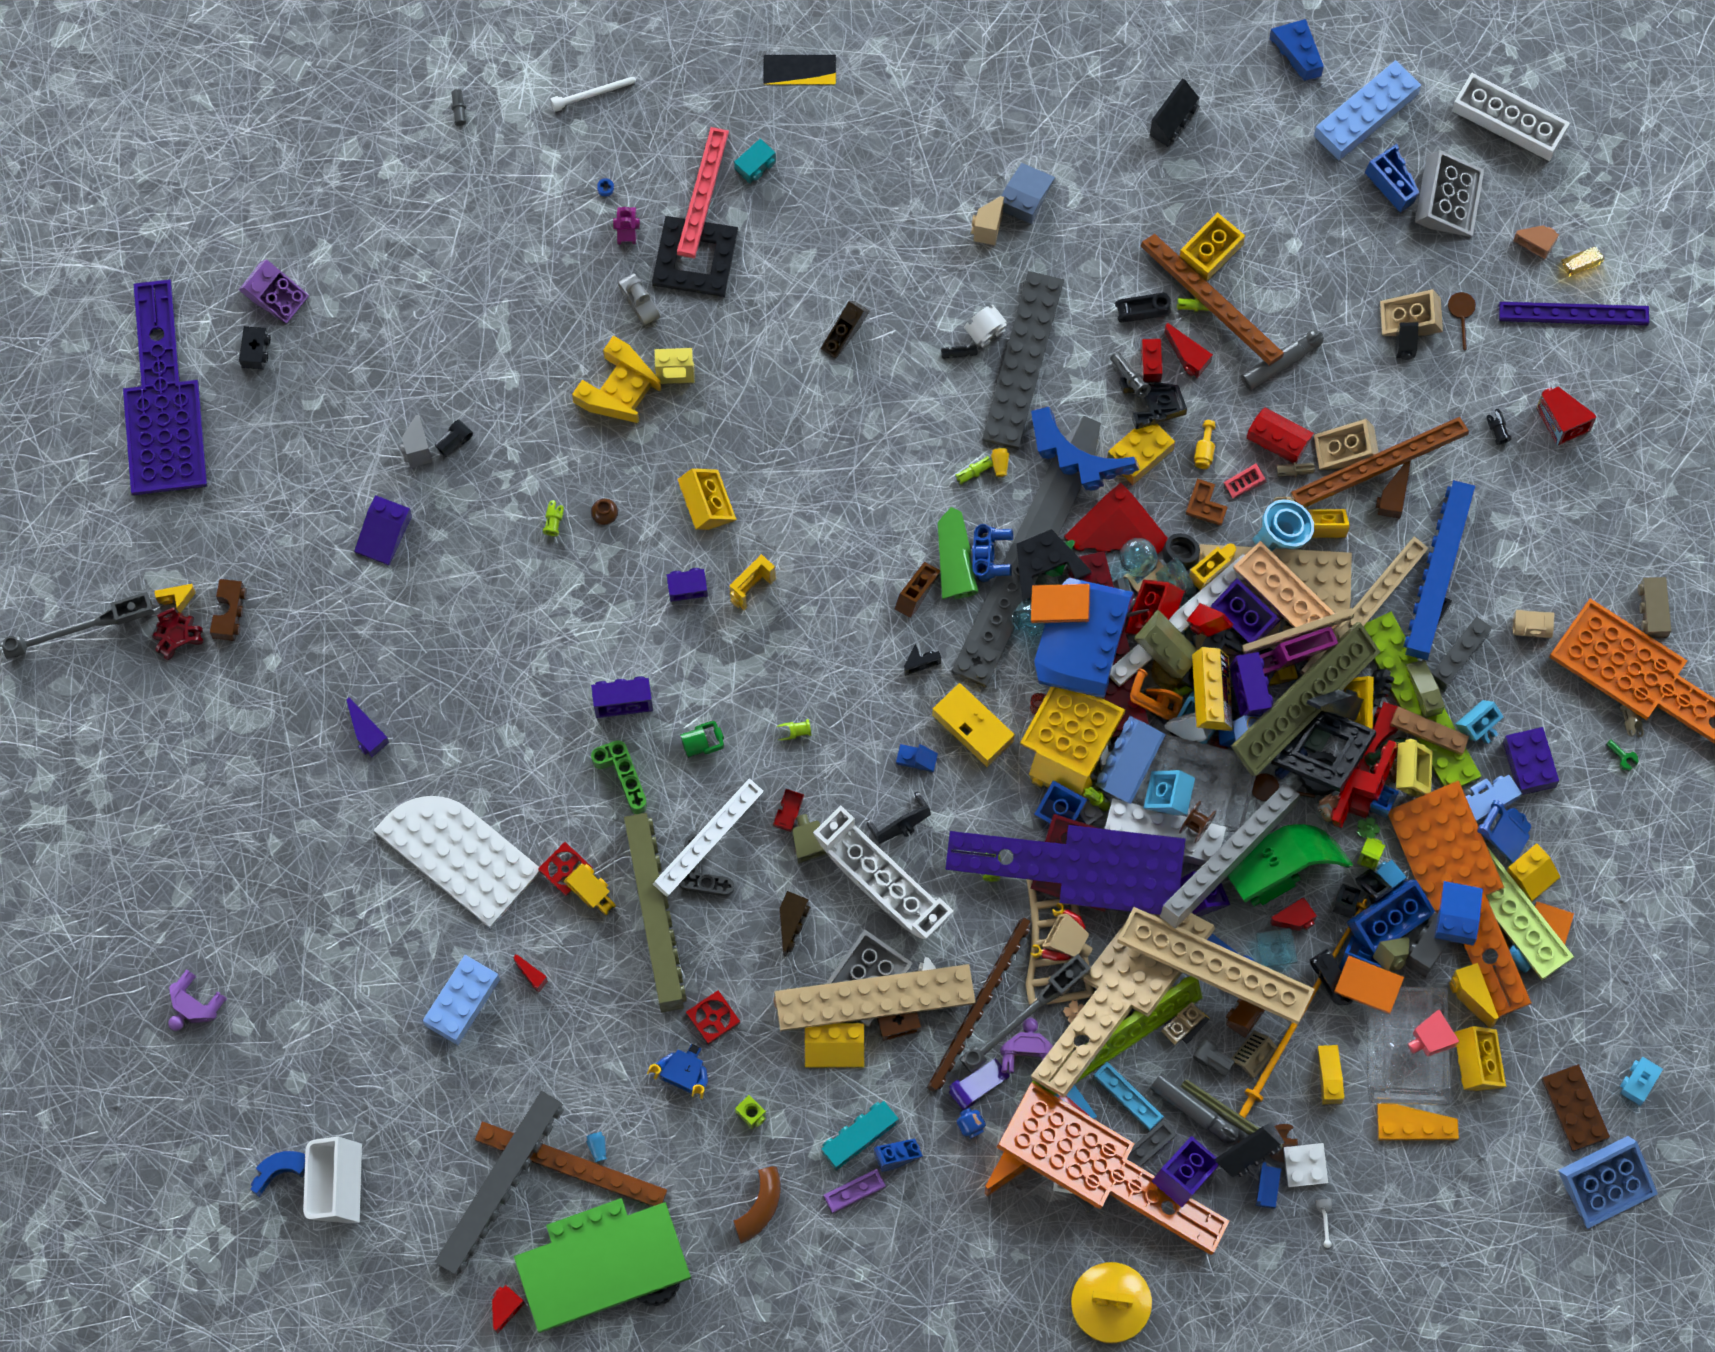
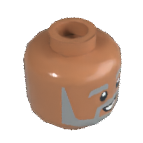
M1329 794L1318 801L1319 805L1317 807L1325 822L1332 821L1331 812L1334 807H1337L1339 802L1338 795L1333 796Z

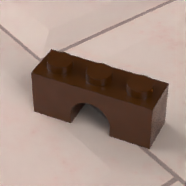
M219 579L217 600L219 603L228 604L230 608L224 615H213L210 628L212 639L235 641L236 635H239L240 624L238 622L239 617L243 616L244 610L241 605L242 600L246 599L247 589L242 581Z

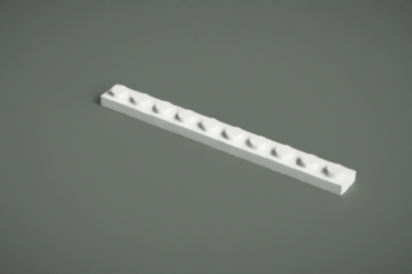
M1244 554L1178 609L1169 619L1181 633L1191 626L1186 620L1199 603L1211 607L1212 603L1237 578L1241 582L1244 580L1233 569V566L1245 556ZM1138 644L1112 666L1109 677L1120 687L1139 668H1142L1153 658Z

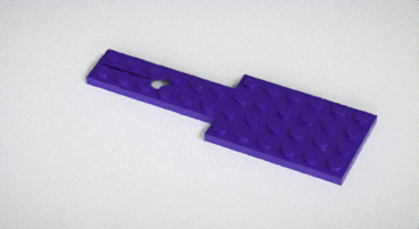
M171 279L135 283L133 285L142 386L123 388L131 494L133 496L208 487L198 380L180 382ZM154 329H161L164 332V337L161 340L154 341L150 338V334Z
M1068 825L1066 844L950 831L945 870L1061 883L1059 903L1132 911L1133 907L1149 914L1161 915L1163 905L1180 889L1186 838ZM1004 849L1010 850L1013 853V861L1008 865H1003L998 860L999 853Z

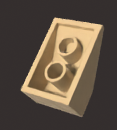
M1433 289L1380 301L1383 336H1396L1400 322H1418V336L1443 332L1441 298Z
M1367 419L1314 435L1320 470L1346 468L1379 453L1374 426Z

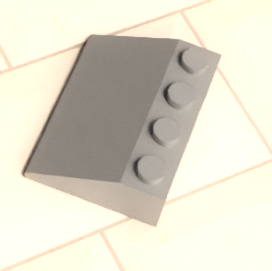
M1441 150L1426 157L1415 223L1433 230L1472 237L1484 169Z
M864 929L826 984L906 973L913 963ZM874 1018L858 1020V1022L864 1023L868 1027Z

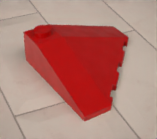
M1121 482L1107 493L1064 536L1067 541H1075L1073 548L1076 551H1084V548H1094L1096 552L1105 551L1111 553L1112 549L1123 550V553L1138 554V551H1148L1154 555H1158L1162 551L1168 539L1134 495Z

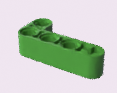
M618 740L595 748L591 753L594 767L604 769L614 765L631 811L634 814L644 813L647 810L646 797L625 743ZM618 748L623 750L620 755H616L613 752ZM598 755L605 756L603 761L595 760ZM622 766L630 767L627 772L620 771ZM629 783L637 785L634 789L627 788ZM635 796L638 797L639 803H641L640 806L635 804Z

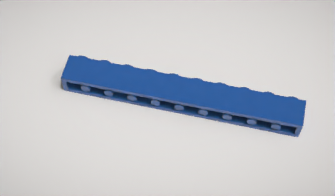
M1453 480L1452 486L1447 487L1445 497H1448L1447 503L1443 502L1440 513L1444 515L1443 519H1438L1436 530H1439L1438 536L1434 535L1431 546L1435 548L1433 553L1429 552L1427 563L1430 566L1429 570L1425 569L1422 580H1425L1424 586L1420 585L1417 597H1421L1419 603L1415 602L1413 614H1416L1415 620H1410L1408 630L1411 631L1410 637L1406 636L1403 646L1407 648L1405 655L1428 661L1475 485Z

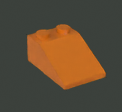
M1003 1152L985 1186V1195L988 1197L1029 1167Z

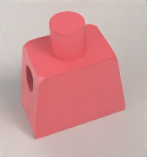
M1437 1010L1414 1029L1413 1035L1416 1039L1408 1043V1047L1413 1054L1423 1050L1428 1057L1456 1047L1459 1040L1441 1011Z

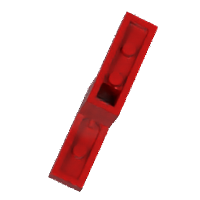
M1388 740L1387 745L1383 746L1381 760L1379 763H1376L1374 774L1355 768L1344 790L1339 793L1337 807H1334L1331 812L1334 826L1343 827L1356 794L1378 801L1398 752L1396 742Z

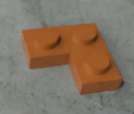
M1197 478L1185 515L1222 526L1228 507L1211 502L1215 484Z

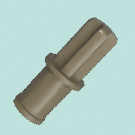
M1294 462V464L1277 465L1278 477L1293 475L1297 477V475L1313 474L1315 472L1314 463L1296 464Z

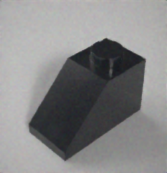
M1418 322L1399 323L1395 336L1396 358L1404 360L1415 358L1418 344Z

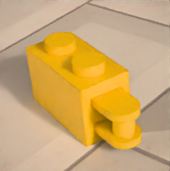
M1231 543L1222 549L1217 546L1190 570L1188 579L1199 590H1202L1229 566L1231 559L1235 555L1236 546Z
M580 864L563 882L590 909L596 906L607 916L609 914L608 911L616 907L614 902L607 896L610 892L607 889L608 884L601 878L597 879L593 875L594 870L586 864L584 866ZM602 899L606 901L603 906L599 903Z

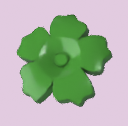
M1372 817L1366 818V822L1360 819L1358 821L1357 827L1359 830H1357V834L1362 838L1366 836V839H1372L1376 836L1375 834L1380 833L1381 828L1378 827V824H1374L1375 819Z

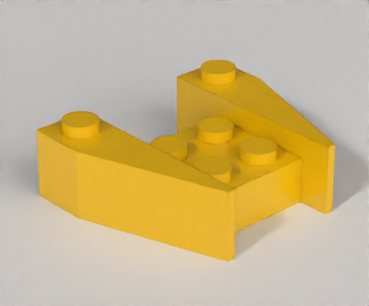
M613 336L603 349L604 359L616 365L615 369L600 390L582 380L572 393L573 403L591 413L638 423L639 415L635 409L650 387L661 391V383L629 344Z

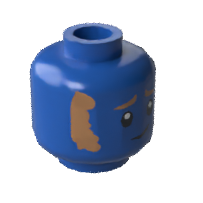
M968 1108L960 1112L961 1117L956 1122L963 1136H969L971 1139L984 1132L983 1128H985L986 1123L979 1110L971 1111Z

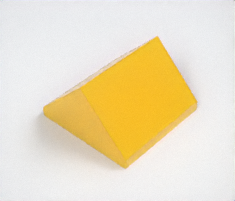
M1346 509L1307 510L1314 522V533L1311 538L1347 537L1349 521Z

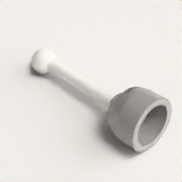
M1332 1199L1316 1200V1207L1323 1214L1324 1247L1330 1248L1332 1243L1329 1241L1327 1213L1332 1209Z

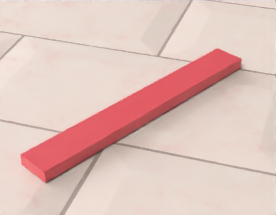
M710 128L677 249V255L694 259L696 257L729 135L728 130Z

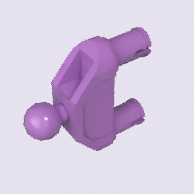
M187 969L180 979L169 987L173 1008L178 1013L177 1016H172L168 1022L169 1028L173 1031L183 1028L184 1019L190 1023L213 1021L217 1017L216 1012L227 1000L225 996L216 992L207 1005H202L188 995L185 990L196 976Z
M1027 1018L1023 1022V1029L1026 1032L1018 1033L1000 1048V1053L1003 1055L1001 1072L1007 1073V1065H1009L1008 1074L1014 1073V1058L1016 1055L1041 1057L1043 1060L1052 1049L1053 1045L1041 1034L1034 1033L1038 1029V1023L1035 1019Z

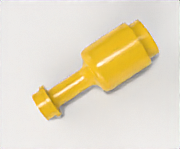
M1213 420L1204 421L1202 425L1205 429L1203 440H1199L1196 444L1194 462L1195 466L1199 469H1208L1213 462L1215 444L1210 441L1212 430L1216 427Z

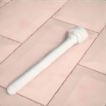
M629 77L565 98H558L556 96L550 98L554 112H558L565 105L632 85L636 82V79Z

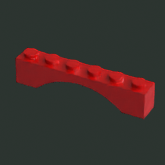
M1383 702L1382 707H1377L1374 715L1377 721L1376 724H1373L1376 736L1365 752L1363 759L1357 765V769L1370 772V763L1374 752L1388 737L1397 733L1398 729L1390 726L1398 706ZM1356 794L1349 813L1366 818L1373 799Z

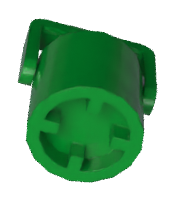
M715 721L703 723L696 726L694 730L680 734L688 758L701 753L710 754L724 748V736L721 728L717 726ZM710 727L714 728V734L720 743L709 747L704 733V729Z

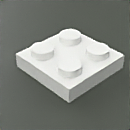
M1323 1143L1283 1147L1288 1187L1328 1183Z

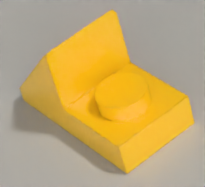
M193 584L155 590V598L158 604L168 605L176 601V607L180 613L196 594Z

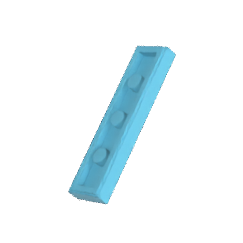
M1108 1062L1093 1075L1149 1132L1164 1118Z

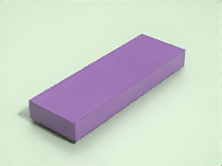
M875 1169L823 1196L833 1214L886 1188V1185L878 1170Z

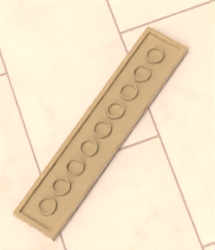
M1133 907L1117 940L1119 944L1297 1025L1314 992V988L1180 927L1175 929L1166 921Z
M969 964L774 992L780 1031L976 1003Z

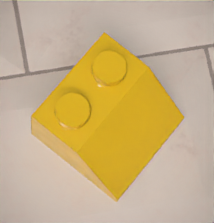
M1537 843L1507 869L1509 875L1531 902L1560 878L1550 856Z

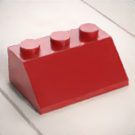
M1264 407L1250 426L1246 439L1293 464L1294 462L1297 464L1314 433Z

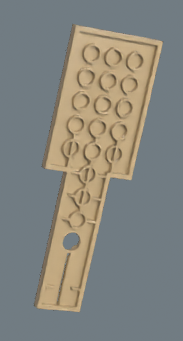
M1192 913L1178 926L1206 940L1215 930L1213 924ZM1151 914V915H1153V916H1155V917H1158V918L1162 919V918L1160 917L1161 915ZM1124 925L1092 965L1091 972L1083 977L1085 983L1097 990L1031 1075L1032 1080L1064 1098L1133 1008L1149 1017L1182 974L1177 969L1117 943ZM1079 1035H1085L1089 1038L1087 1045H1080L1079 1047L1074 1044V1040Z

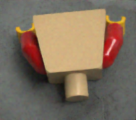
M1057 903V908L1061 910L1055 911L1052 909L1053 915L1058 918L1042 945L1045 949L1041 950L1039 945L1034 944L1032 947L1039 949V952L1036 954L1030 953L1031 956L1034 958L1042 956V958L1052 961H1068L1079 953L1084 957H1088L1092 952V947L1085 943L1089 933L1086 931L1081 917L1068 909L1064 910L1063 904Z

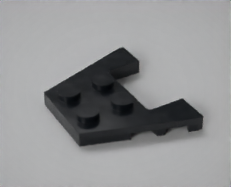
M1120 377L1119 384L1122 393H1135L1134 389L1127 385V379ZM1155 382L1154 385L1149 384L1151 390L1144 397L1149 412L1132 413V421L1135 429H1140L1186 415L1187 407L1179 385Z
M1052 529L1023 540L1016 545L1023 603L1032 599V585H1035L1032 580L1033 577L1068 564L1074 579L1079 580L1092 573L1087 565Z

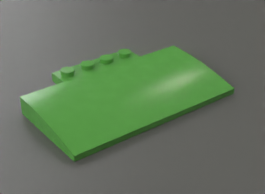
M622 1198L547 1224V1230L552 1243L514 1256L539 1333L691 1279L666 1202L628 1215Z

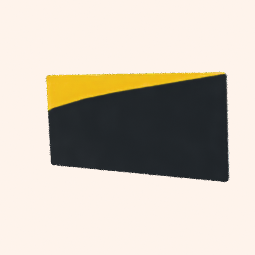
M764 55L763 84H836V55Z

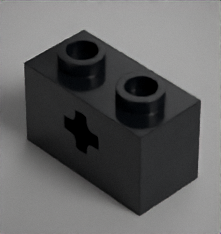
M243 327L239 356L241 368L264 369V364L268 362L267 346H270L271 335H268L266 328Z

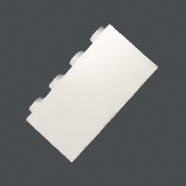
M341 1137L312 1140L307 1144L305 1151L303 1208L306 1218L340 1223L360 1222L361 1143Z

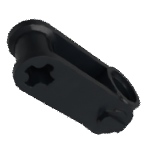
M1165 292L1125 298L1115 302V307L1118 308L1119 322L1169 316L1171 313V299ZM1164 303L1165 306L1159 307L1157 304Z
M1326 949L1309 960L1310 964L1332 1001L1336 1005L1351 1004L1353 1000L1343 997L1344 1000H1341L1340 997L1342 996L1334 993L1342 972L1331 952Z

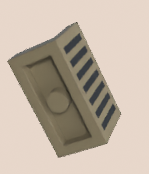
M1254 1030L1231 1059L1235 1061V1064L1241 1066L1250 1077L1255 1078L1271 1059L1277 1046L1268 1036Z

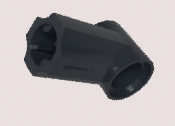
M460 419L456 420L449 427L448 432L435 444V447L443 456L447 457L460 444L468 442L473 436V432Z

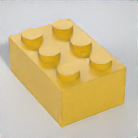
M1217 212L1180 250L1179 256L1202 278L1208 281L1244 245L1245 235Z
M1158 424L1140 429L1134 428L1108 451L1107 458L1135 457L1139 470L1130 475L1122 474L1134 485L1174 450L1175 441Z

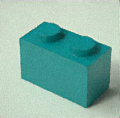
M760 138L734 161V170L750 184L754 180H758L767 168L770 169L776 163V152Z

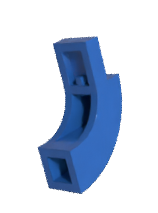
M283 1151L267 1157L256 1167V1170L261 1175L254 1178L250 1190L260 1197L270 1182L282 1173H295L303 1178L305 1175V1154L296 1151Z

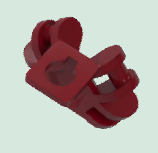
M174 607L157 615L159 622H157V631L153 633L152 638L160 641L155 651L162 653L166 660L171 659L176 648L184 644H203V638H201L203 628L192 626L194 622L193 616H183V613H177ZM189 632L193 633V637H189ZM167 642L171 645L169 648L166 647Z

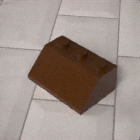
M1239 998L1237 1000L1239 1005L1236 1009L1231 1008L1226 1015L1228 1019L1226 1025L1246 1038L1265 1010Z

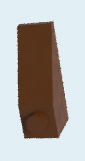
M1411 461L1403 464L1384 488L1381 497H1377L1375 508H1379L1378 515L1397 519L1401 518Z
M924 562L899 594L895 610L911 618L920 607L941 571Z

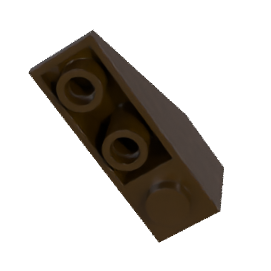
M848 301L820 349L836 359L859 330L870 310L856 301Z
M789 891L786 892L779 908L783 956L785 957L788 952H792L796 943L793 941L795 935L800 934L803 928V924H801L803 917L807 918L811 909L809 899Z

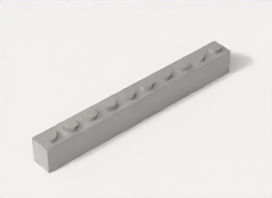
M1284 783L1163 905L1160 917L1176 929L1296 807L1300 794Z

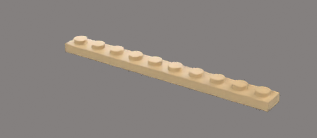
M1415 536L1410 540L1353 608L1354 618L1342 622L1335 629L1334 634L1337 641L1356 622H1361L1363 626L1367 623L1429 549ZM1327 650L1313 656L1299 673L1303 675Z

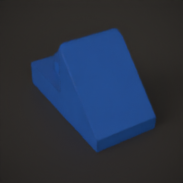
M900 744L896 764L934 772L938 753L919 744L918 748Z
M1384 785L1378 801H1372L1369 811L1387 819L1399 791Z

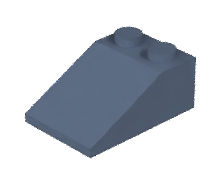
M1021 163L1002 194V197H1004L1003 212L1032 224L1055 177Z

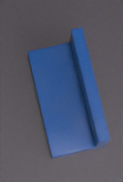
M1263 1162L1260 1169L1255 1206L1275 1209L1281 1168L1266 1166V1162Z

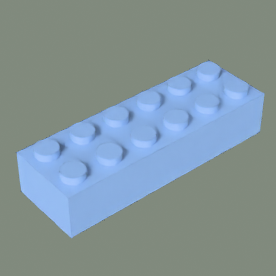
M1395 60L1319 123L1315 128L1314 137L1340 161L1419 95L1421 84Z

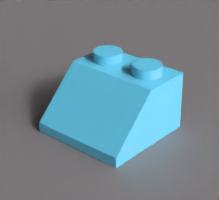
M1180 770L1151 771L1143 808L1170 815H1187L1195 778Z

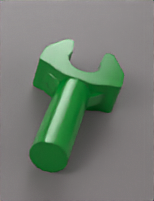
M1612 739L1607 742L1606 745L1620 758L1621 763L1619 767L1621 769L1631 771L1632 767L1626 760H1631L1634 764H1638L1639 760L1635 752L1625 753Z

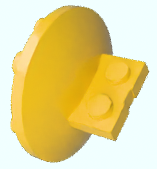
M1106 1262L1091 1267L1080 1276L1072 1292L1071 1308L1076 1323L1088 1336L1104 1343H1120L1133 1338L1145 1327L1151 1314L1152 1297L1146 1281L1136 1270L1121 1263Z

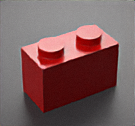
M1142 339L1141 363L1144 382H1161L1162 380L1161 339Z

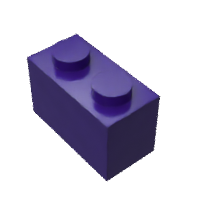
M692 568L686 572L672 571L670 574H666L670 602L708 597L704 569Z

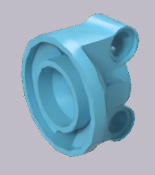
M1285 499L1274 501L1266 508L1262 516L1263 527L1252 540L1255 545L1261 541L1271 551L1276 548H1300L1311 539L1314 533V522L1310 513L1297 502Z

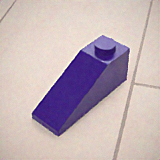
M348 697L346 701L359 743L358 748L364 755L368 753L372 758L389 743L388 738Z

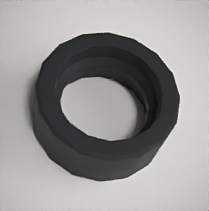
M1182 533L1170 536L1162 549L1164 562L1169 567L1179 571L1192 568L1200 555V547L1193 537ZM1179 545L1185 547L1190 552L1191 558L1183 559L1175 556L1171 551V546Z

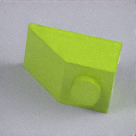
M1367 838L1357 864L1375 871L1386 845L1382 844V841L1379 839Z

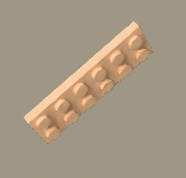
M1261 541L1233 566V569L1293 628L1335 614ZM1340 624L1331 626L1332 630H1334Z

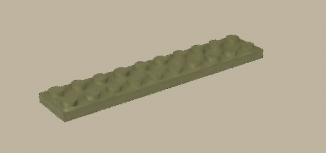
M1356 622L1338 640L1337 645L1329 648L1273 704L1271 709L1267 710L1231 745L1251 776H1257L1322 711L1306 704L1307 700L1336 690L1342 691L1380 653V650L1361 622Z

